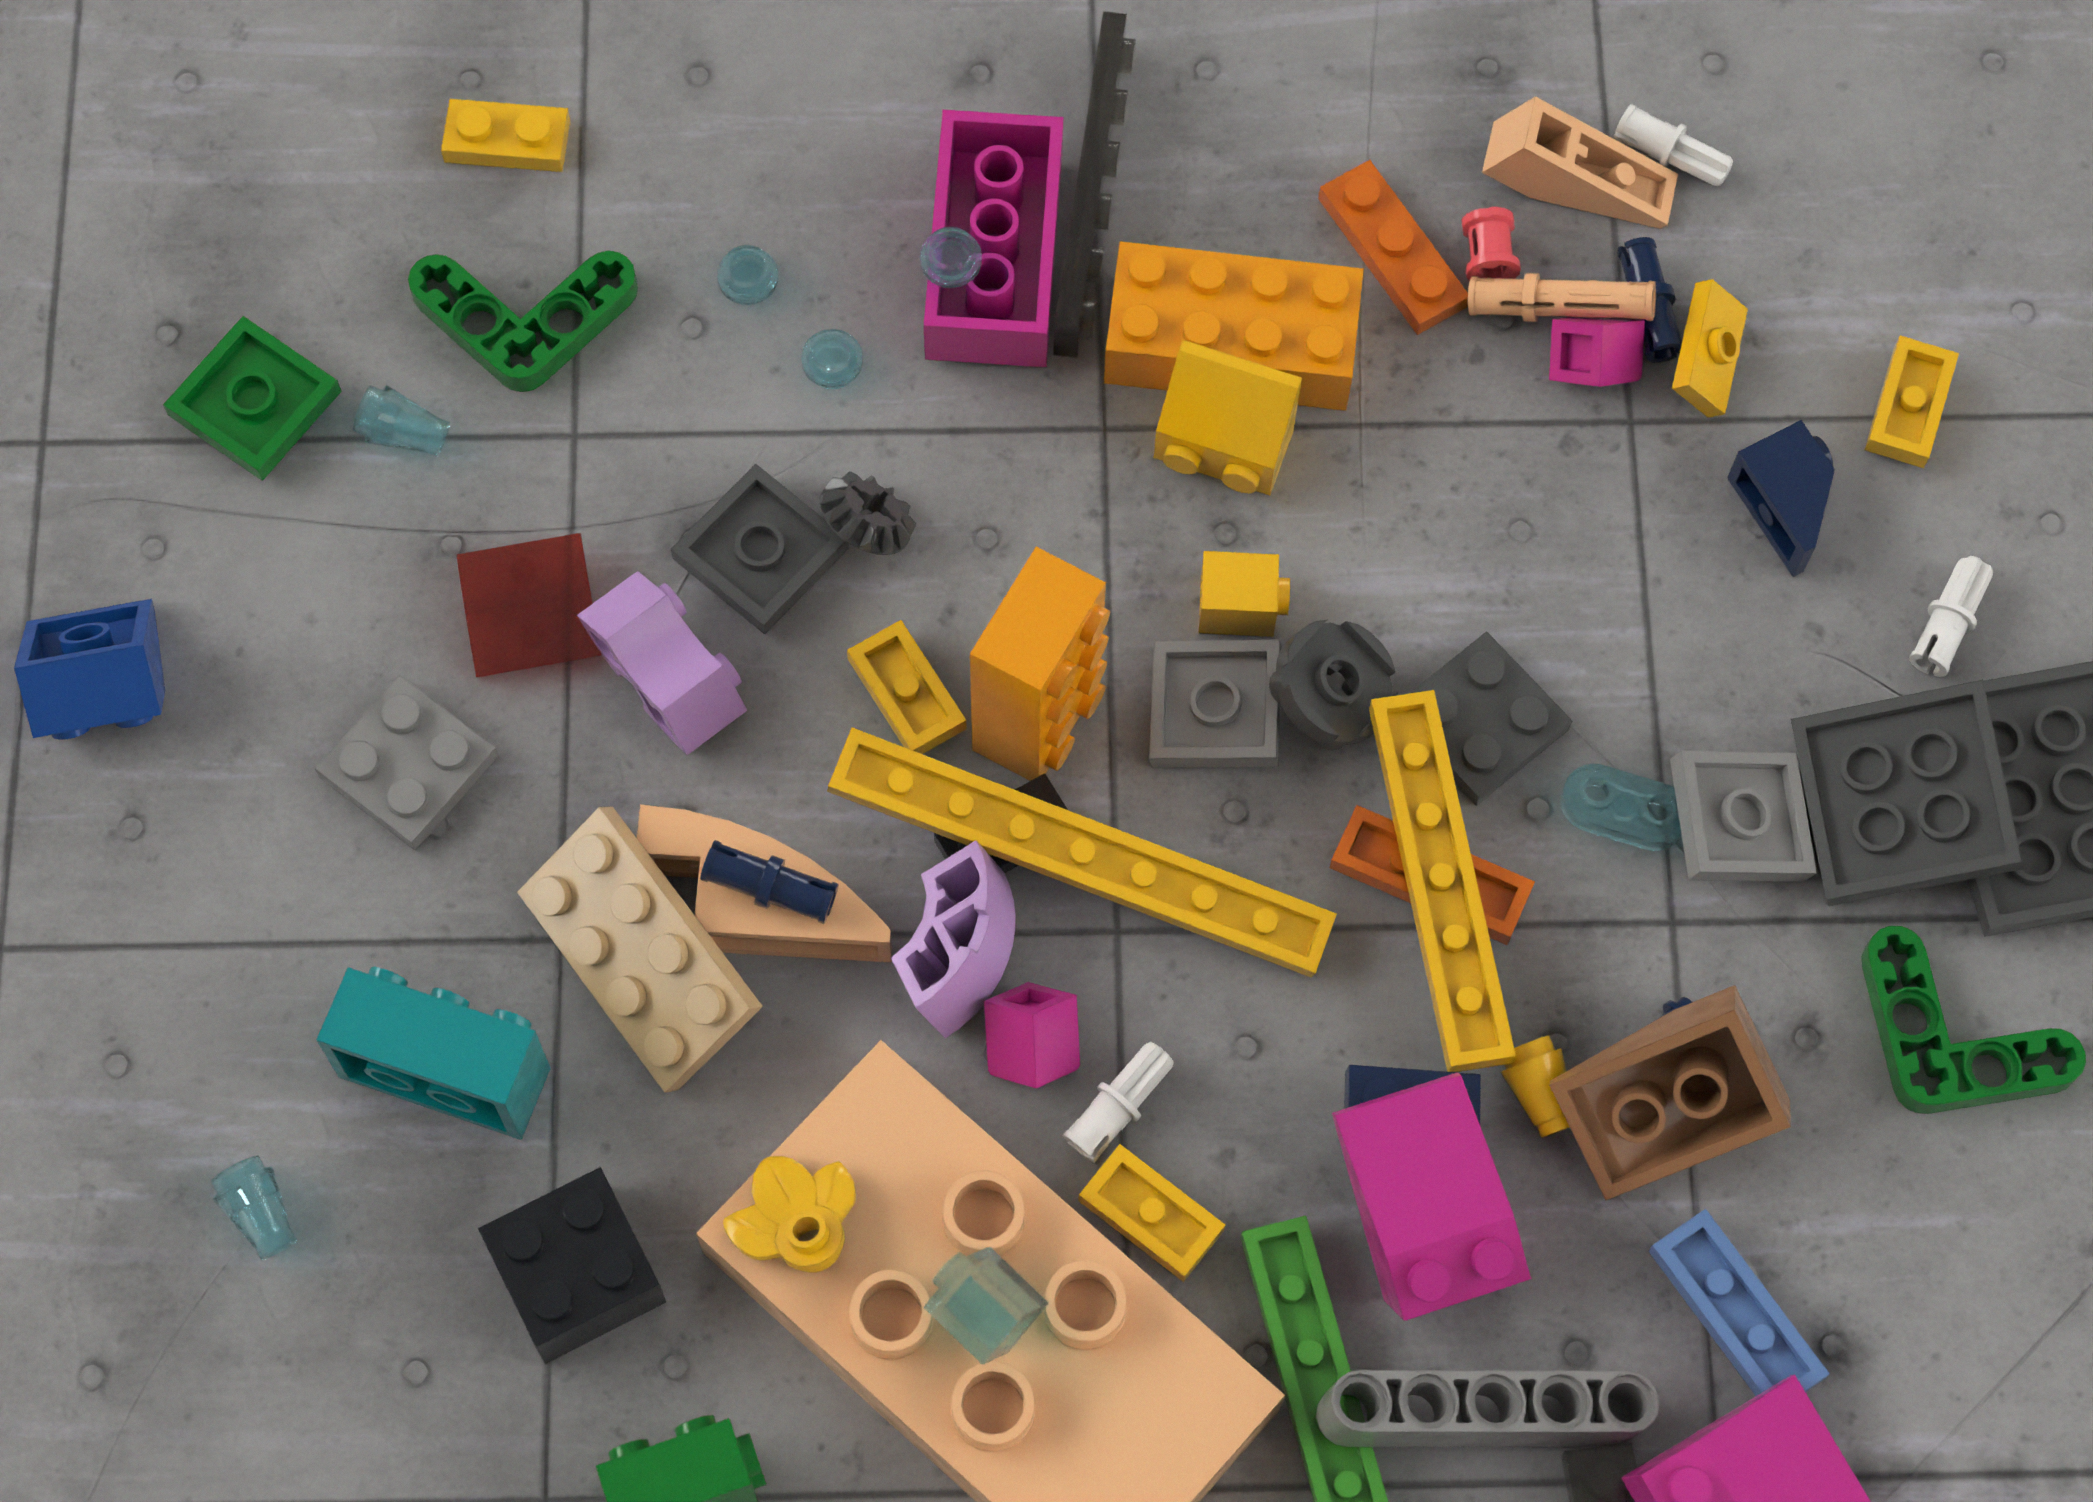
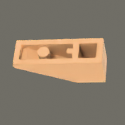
M1536 96L1493 122L1482 170L1483 174L1531 199L1658 229L1668 225L1678 173Z

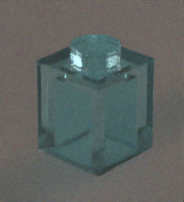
M988 1247L968 1256L959 1252L948 1260L932 1281L939 1289L923 1308L984 1365L1007 1354L1047 1307L1049 1302L991 1247Z

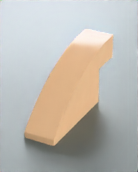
M640 804L637 830L638 841L665 876L698 878L695 916L723 953L892 963L891 930L845 883L809 857L770 836L729 820L684 809ZM717 840L722 842L723 845L768 861L774 855L785 859V867L830 883H838V892L826 923H819L816 919L774 904H770L769 908L765 909L754 904V897L709 881H702L700 879L701 872L712 843Z

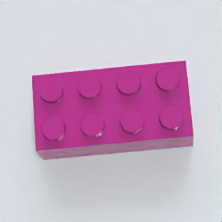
M942 110L923 324L925 360L1047 367L1063 156L1064 117Z

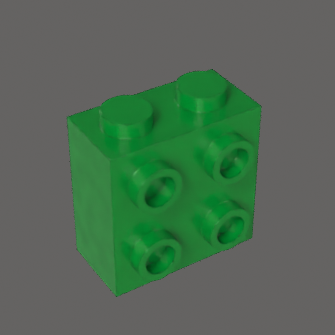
M713 1415L698 1417L675 1428L677 1437L652 1446L649 1445L648 1439H638L617 1446L608 1452L610 1461L596 1465L607 1502H758L754 1489L767 1485L750 1433L736 1437L730 1418L716 1422Z

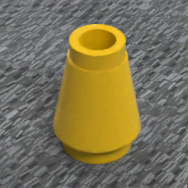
M1549 1035L1515 1047L1516 1057L1513 1063L1505 1064L1506 1069L1500 1073L1533 1125L1537 1127L1540 1137L1544 1138L1570 1128L1550 1087L1552 1079L1566 1072L1562 1048L1555 1050Z

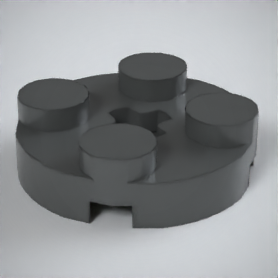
M1320 620L1307 625L1284 644L1277 658L1276 672L1270 677L1269 688L1271 695L1281 704L1292 723L1305 735L1315 740L1321 747L1332 751L1339 750L1345 745L1358 744L1374 735L1369 712L1371 699L1392 696L1393 686L1390 676L1396 671L1392 658L1384 645L1367 629L1348 621L1337 625L1325 623L1327 620ZM1339 672L1344 677L1345 681L1342 683L1341 688L1347 696L1335 693L1330 688L1326 674L1331 676Z

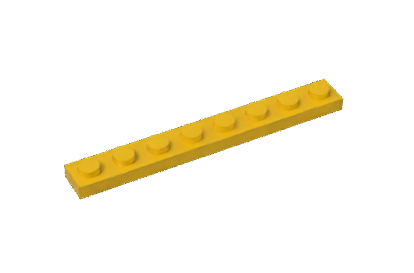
M851 727L828 785L827 792L964 845H969L977 840L990 855L1310 978L1316 974L1337 913L853 727Z

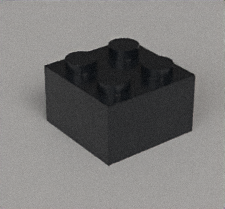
M601 1167L478 1228L527 1331L545 1364L666 1303L660 1284Z

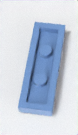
M1706 1209L1653 1244L1648 1252L1755 1396L1794 1374L1804 1391L1807 1392L1830 1374Z

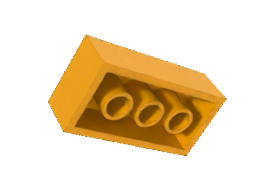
M1120 241L1105 351L1104 384L1167 391L1182 340H1186L1301 377L1302 382L1298 406L1346 411L1353 378L1364 268Z
M1037 546L1035 547L970 652L972 751L1029 781L1044 773L1046 774L1049 767L1055 771L1062 767L1075 740V737L1069 735L1080 716L1089 719L1093 715L1106 688L1105 685L1100 683L1107 666V661L1101 658L1109 640V637L1103 634L1110 617V610L1105 608L1106 582Z

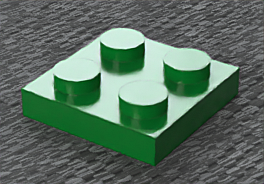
M242 316L166 400L163 406L169 417L263 481L342 391L338 380L251 320Z

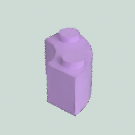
M637 571L577 616L618 677L622 675L634 686L644 704L643 709L686 755H689L747 711L736 690V687L742 683V680L736 669L723 654L711 655L682 619V616L687 613L685 606L672 588L666 583L657 587Z
M977 840L921 874L926 892L923 919L911 940L891 957L915 1008L944 1038H947L967 1023L984 1005V1001L991 996L1008 964L1014 942L1016 914L1009 882L1002 869Z

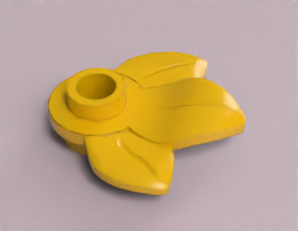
M784 1156L764 1158L756 1168L752 1180V1195L756 1204L736 1211L724 1218L723 1225L727 1236L744 1255L753 1260L761 1261L782 1257L790 1267L809 1273L820 1272L829 1268L838 1259L844 1245L845 1233L841 1223L855 1204L856 1190L850 1173L840 1161L824 1166L812 1176L802 1164L792 1158ZM819 1230L817 1236L812 1240L806 1242L799 1241L800 1237L805 1233Z

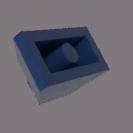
M1802 420L1738 451L1727 477L1792 577L1804 572L1816 547L1835 471L1832 455L1827 445L1820 437L1812 436Z

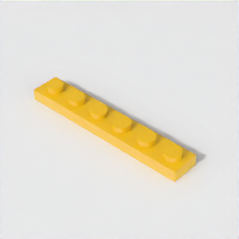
M1429 690L1371 699L1369 706L1370 717L1447 1072H1462L1512 1064L1516 1057L1435 691Z

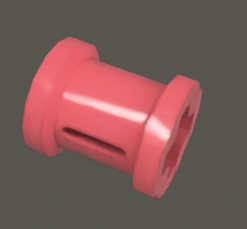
M1489 207L1475 209L1467 213L1461 220L1463 235L1468 238L1471 260L1466 265L1467 279L1470 281L1471 276H1478L1479 278H1517L1520 275L1521 266L1519 259L1513 255L1511 232L1515 229L1513 212L1506 208Z

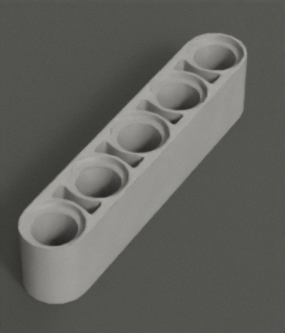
M1357 1370L1348 1372L1339 1378L1322 1396L1317 1405L1316 1418L1319 1429L1324 1436L1334 1444L1345 1447H1615L1624 1445L1654 1422L1658 1414L1659 1399L1656 1389L1648 1379L1639 1373L1630 1371ZM1342 1395L1354 1396L1361 1400L1366 1407L1367 1422H1354L1346 1417L1340 1405ZM1409 1395L1421 1396L1428 1401L1434 1413L1432 1423L1421 1422L1413 1416L1407 1403ZM1476 1395L1486 1396L1494 1401L1500 1413L1499 1423L1488 1422L1480 1416L1475 1406ZM1542 1395L1551 1396L1561 1403L1566 1414L1565 1423L1555 1422L1546 1415L1541 1404ZM1609 1395L1616 1396L1626 1403L1631 1413L1630 1423L1621 1422L1613 1416L1608 1406Z

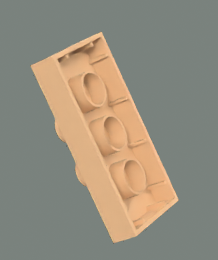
M882 1040L871 1049L770 1155L792 1158L802 1164L812 1176L819 1169L836 1161H840L850 1173L855 1184L856 1199L854 1206L841 1223L844 1228L845 1240L836 1262L823 1271L809 1273L790 1267L782 1257L761 1261L753 1260L744 1255L731 1242L725 1232L723 1220L736 1211L756 1204L752 1195L754 1173L696 1233L704 1255L976 1502H1200L1276 1416L1285 1397L1269 1380ZM819 1230L805 1233L800 1237L799 1241L806 1242L812 1240L817 1236Z

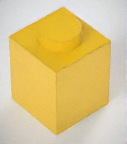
M1203 551L1198 633L1273 637L1277 615H1288L1290 602V578L1279 577V554Z

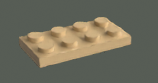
M598 807L517 891L664 1093L679 1090L763 1007L614 807Z

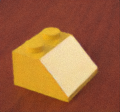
M1182 340L1156 429L1154 458L1163 461L1167 467L1182 474H1195L1198 472L1222 480L1227 487L1237 492L1254 493L1257 491L1270 496L1293 435L1302 378Z

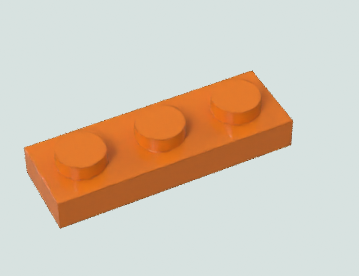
M1371 160L1320 186L1319 201L1417 335L1468 307V292Z
M1356 805L1331 859L1329 868L1411 903L1393 820ZM1471 854L1489 937L1508 945L1535 881Z

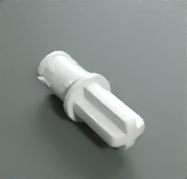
M1630 104L1624 112L1613 136V139L1634 147L1660 161L1659 164L1665 167L1671 164L1713 186H1720L1725 181L1733 163L1730 156L1686 135L1687 126L1680 124L1678 127H1675L1633 104Z
M1969 556L1958 560L1940 599L1934 600L1929 604L1928 614L1930 619L1915 650L1909 656V661L1918 670L1929 674L1934 663L1936 664L1933 671L1934 676H1946L1965 633L1975 629L1977 620L1974 614L1993 577L1992 567L1982 562L1980 558Z
M1152 1042L1146 1043L1110 1085L1101 1082L1097 1086L1100 1093L1080 1118L1064 1132L1063 1138L1084 1158L1092 1163H1096L1110 1142L1123 1130L1129 1121L1137 1122L1140 1119L1141 1114L1137 1108L1171 1070L1174 1064L1172 1058L1158 1045Z

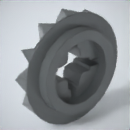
M850 471L843 478L832 477L820 496V510L829 527L841 539L868 553L892 555L902 551L907 546L916 526L914 520L908 515L910 505L894 497L893 487L883 488L878 485L875 477L872 475L864 481L857 474ZM865 509L872 512V514L867 513L865 516H862L860 513Z

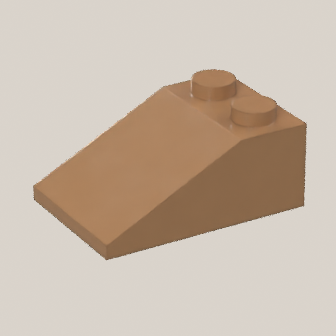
M1735 985L1669 1012L1550 1081V1087L1605 1200L1791 1127L1790 1099Z

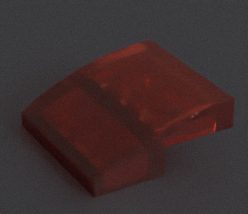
M581 533L456 554L476 678L603 656L577 616L593 604Z

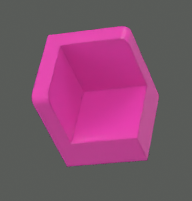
M1585 317L1552 319L1549 380L1598 387L1639 381L1642 377L1645 320Z
M1027 982L984 1001L988 1071L992 1076L1037 1089L1078 1070L1080 1067L1076 994Z

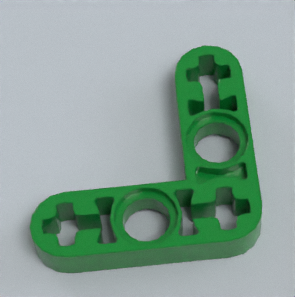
M615 251L598 252L588 258L521 319L461 265L448 256L438 254L425 256L414 264L410 269L408 277L410 291L418 309L500 383L512 391L518 392L532 391L543 385L623 313L635 300L638 291L633 264L628 257ZM604 275L608 279H614L619 275L621 286L615 289L607 284L600 289L598 278ZM431 279L438 283H442L447 279L450 293L457 302L451 307L450 300L445 294L436 288L428 291L426 283ZM593 297L596 305V310H592L590 304L588 303ZM560 310H574L583 317L580 326L572 332H556L549 326L552 316ZM484 311L495 316L496 323L494 327L485 334L474 335L463 329L465 319L474 312ZM536 332H539L544 340L539 345L535 336ZM516 353L523 358L531 354L533 365L526 368L519 363L512 367L510 357Z
M1890 925L1877 931L1865 946L1861 956L1865 982L1893 1091L1898 1101L1906 1109L1918 1114H1931L2055 1094L2066 1090L2083 1073L2086 1065L2085 1050L2081 1042L2072 1033L2063 1029L2048 1028L1951 1044L1926 948L1921 938L1908 928ZM1887 945H1892L1896 954H1906L1908 957L1900 968L1903 988L1891 994H1888L1886 990H1891L1898 981L1892 962H1881L1879 959ZM1912 983H1915L1917 985V987L1907 986L1911 985ZM1900 1004H1912L1918 1007L1926 1017L1927 1027L1925 1031L1918 1035H1908L1901 1032L1893 1021L1892 1012L1894 1007ZM1929 1044L1933 1046V1049H1928L1921 1058L1924 1071L1928 1077H1938L1941 1082L1932 1091V1096L1927 1095L1924 1086H1913L1910 1081L1920 1068L1916 1050L1922 1049ZM2047 1047H2050L2054 1057H2065L2067 1063L2058 1072V1075H2055L2051 1065H2040L2031 1067L2023 1075L2026 1082L2022 1081V1063L2033 1062L2039 1059L2047 1050ZM1902 1051H1907V1052H1912V1053H1910V1054L1907 1055V1056H1904V1055L1902 1054ZM1981 1055H1990L1997 1058L2006 1070L2005 1083L1998 1087H1988L1981 1084L1972 1072L1974 1058Z

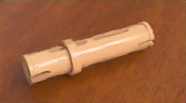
M1526 273L1524 279L1479 278L1478 276H1471L1468 288V311L1470 316H1477V314L1522 316L1524 322H1537L1539 316L1646 319L1647 321H1653L1656 309L1655 281L1540 279L1539 273Z

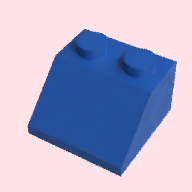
M152 599L26 621L14 671L33 738L52 735L54 739L58 740L71 739L85 734L92 727L115 723L120 728H131L143 725L152 720L154 716L161 715L165 696V684L156 615Z

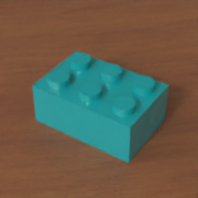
M347 967L316 1039L339 1078L522 1140L551 1069L537 1033L531 1029L532 1023L529 1020L503 1009H495L492 1016L468 1008L470 1002L467 999L445 989L433 988L429 995L406 987L408 981L405 978L383 968L371 967L367 974Z

